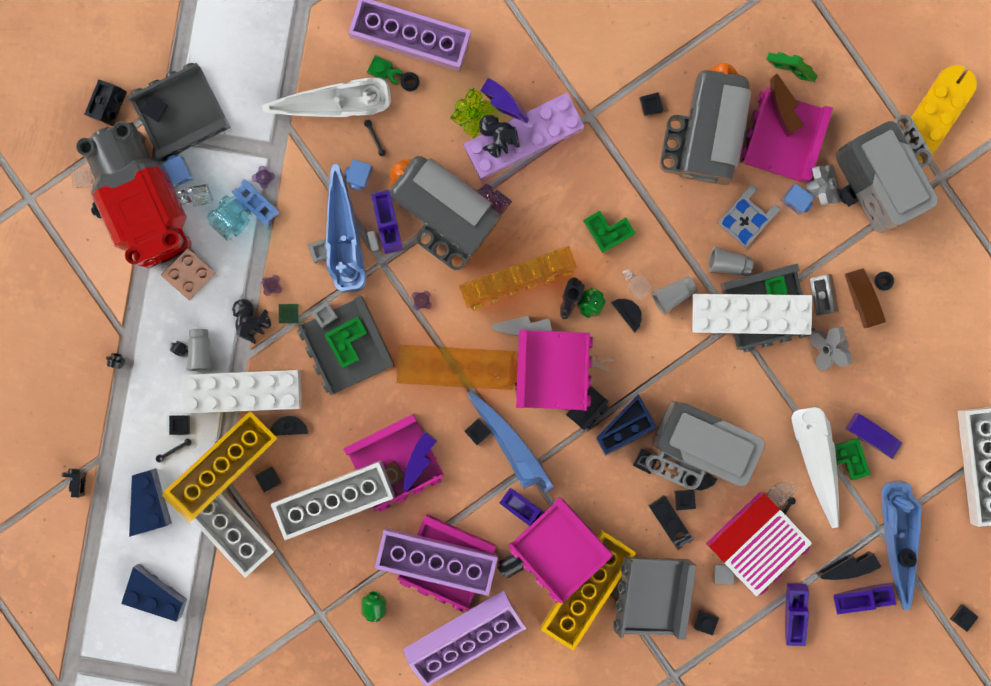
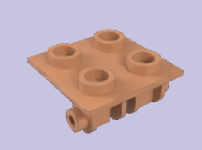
M187 248L161 276L190 300L216 272L204 263L193 250Z

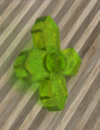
M474 87L470 88L465 99L457 101L455 111L450 117L457 125H464L463 131L472 138H475L479 133L480 119L486 115H491L495 110V107L489 101H482L483 94Z

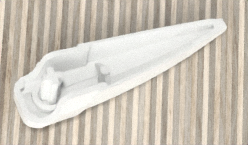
M363 78L290 95L262 105L263 112L297 116L349 117L351 115H373L386 110L390 106L391 93L389 84L385 79Z
M821 408L800 409L795 411L791 418L795 438L800 446L810 480L831 527L837 528L839 527V486L835 443L832 441L830 421Z

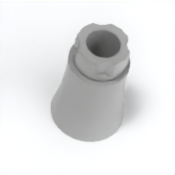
M716 246L713 247L708 262L709 273H728L745 276L751 274L753 258L726 251Z
M687 276L663 288L652 291L651 295L660 312L665 315L675 306L690 298L697 291V287L693 280Z
M208 329L189 330L190 339H188L186 370H213Z

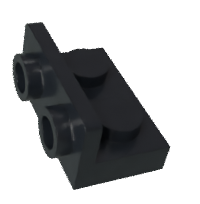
M98 79L84 115L113 126L127 91Z
M592 386L587 390V395H591L590 407H587V411L569 410L566 413L583 430L586 428L590 429L596 422L594 418L599 413L602 415L609 407L607 405L609 401Z

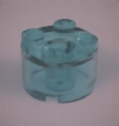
M225 195L220 200V205L216 210H212L207 215V220H209V226L224 239L230 241L232 240L230 237L233 234L237 237L250 222L248 216L249 214L252 216L253 212L235 196L228 197Z

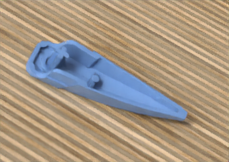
M334 164L331 167L328 194L326 264L329 275L333 278L337 290L346 293L360 291L364 288L366 284L365 262L349 191L340 165Z
M472 391L468 392L467 395L471 403L495 437L523 489L538 482L545 493L553 490L554 486L549 476L516 430L489 404Z
M903 481L887 482L882 488L885 540L890 569L902 609L909 610L913 600L917 563L911 568L903 567L898 562V554L901 550L908 548L915 553L918 559L922 508L917 502L918 500L913 496L910 484Z

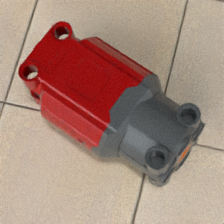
M117 122L114 127H106L96 131L90 138H81L76 144V149L78 153L86 157L95 177L91 195L114 246L126 251L125 259L128 263L144 268H152L172 260L176 256L181 255L187 248H191L192 242L190 238L185 236L182 231L187 216L164 165L149 157L144 146L145 136L137 130L134 123ZM183 239H184V240H185V245H184L183 248H180L181 245H182V243H183Z

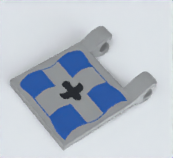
M753 184L745 190L718 221V224L745 248L780 211V207L775 204L765 214L749 200L757 191V187Z

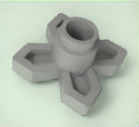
M827 165L812 168L814 179H811L806 184L807 192L815 198L819 197L821 206L842 202L835 180L834 166Z
M842 326L829 329L827 335L823 331L811 333L809 336L811 345L820 350L816 358L819 371L832 368L834 362L839 367L853 363L851 353L847 351L849 344L845 339L846 335Z

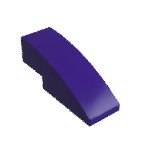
M487 78L480 91L491 100L490 104L499 112L528 123L529 119L521 104L505 88Z
M390 190L371 194L384 253L388 254L403 250Z
M859 413L853 415L845 428L850 433L859 437L860 440L893 459L902 444L893 435Z
M427 431L423 433L410 456L404 478V490L406 492L431 462V459L426 454L437 442V439Z
M512 488L507 491L499 504L528 526H531L545 513Z
M893 582L858 588L833 595L837 614L874 610L876 607L896 605Z
M787 583L785 603L786 646H806L809 618V589L803 583Z

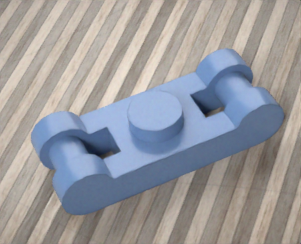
M244 179L241 182L242 185L238 189L235 188L231 193L268 227L271 223L270 221L275 216L277 217L280 212ZM248 190L251 193L245 198L243 194ZM266 207L269 212L264 216L261 211Z

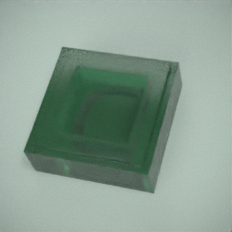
M279 304V323H299V304Z

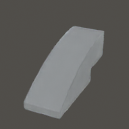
M529 316L491 325L494 330L519 336V330L552 331L550 319L530 323Z

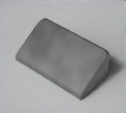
M832 274L810 278L816 315L839 312Z

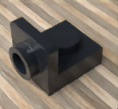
M69 468L67 472H63L61 477L72 478L69 484L71 497L79 498L85 496L86 473H81L80 469Z

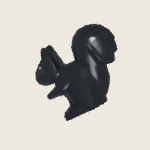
M486 115L480 120V133L484 136H493L494 142L482 148L484 151H488L493 157L499 158L501 156V149L508 154L509 145L513 144L517 148L520 147L516 126L506 122H499V119L494 117V115Z
M576 277L570 278L562 294L563 301L560 307L562 319H567L575 305L581 301L585 285Z
M239 299L233 304V316L237 317L235 322L236 335L255 344V334H265L261 327H271V320L267 309L256 318L252 316L254 306L251 301Z

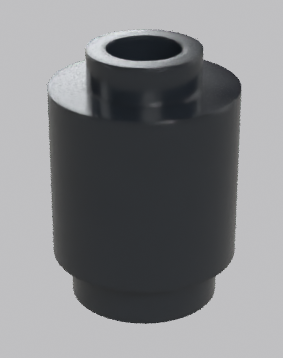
M511 554L500 560V565L497 567L502 577L506 575L507 578H510L524 570V562L520 557L517 559Z

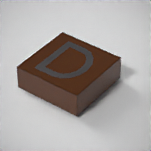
M395 461L385 467L391 486H394L405 477V474Z

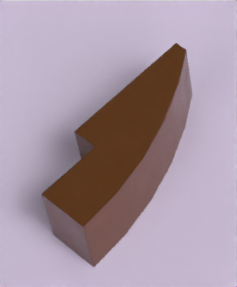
M777 73L770 79L772 104L779 124L788 137L804 124L793 110L799 106L798 102Z
M864 268L846 273L847 284L855 309L859 312L863 328L885 323L886 320L881 305Z

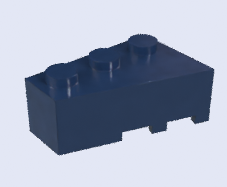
M639 394L596 437L605 456L657 429Z
M156 468L132 475L129 537L172 524L165 498L162 496L163 490Z
M137 564L132 568L121 604L177 622L183 615L187 598L163 583L154 574L152 575L141 564Z

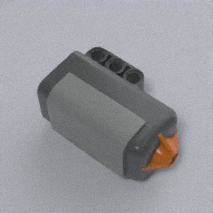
M720 63L709 70L701 71L694 84L689 116L673 115L669 118L660 159V168L663 172L676 174L681 178L721 185H729L732 181L733 173L739 165L752 93L749 90L747 78L739 75L733 65ZM672 121H678L681 124V127L679 129H673L670 123ZM669 140H675L677 142V147L670 148L668 147L667 142ZM672 159L674 166L666 167L664 160Z
M416 156L412 159L398 161L390 171L391 198L425 223L416 236L417 243L451 269H463L497 225L502 215L492 208L493 204L432 158L427 160L422 156ZM424 233H428L431 236L428 244H423L421 241V236ZM441 244L445 245L447 249L446 253L442 256L436 252L437 247ZM455 256H459L462 259V264L459 267H455L452 264V259Z

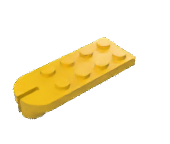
M952 65L943 69L911 116L932 156L975 93L977 87L976 77L970 70L964 71L966 68L964 66ZM962 74V80L957 84L956 82ZM918 155V161L923 163L922 157Z

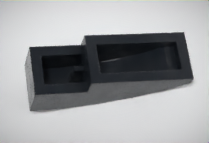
M868 551L856 559L847 554L816 572V575L824 580H843L871 573L882 566L875 554Z

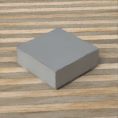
M367 232L372 252L380 251L376 232Z
M326 239L308 244L314 263L327 259Z
M328 302L311 312L321 328L326 327L339 318Z
M714 564V584L734 585V573L726 564Z

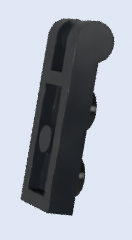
M665 495L648 505L677 550L683 548L682 545L694 541ZM681 531L684 536L677 539L675 534Z

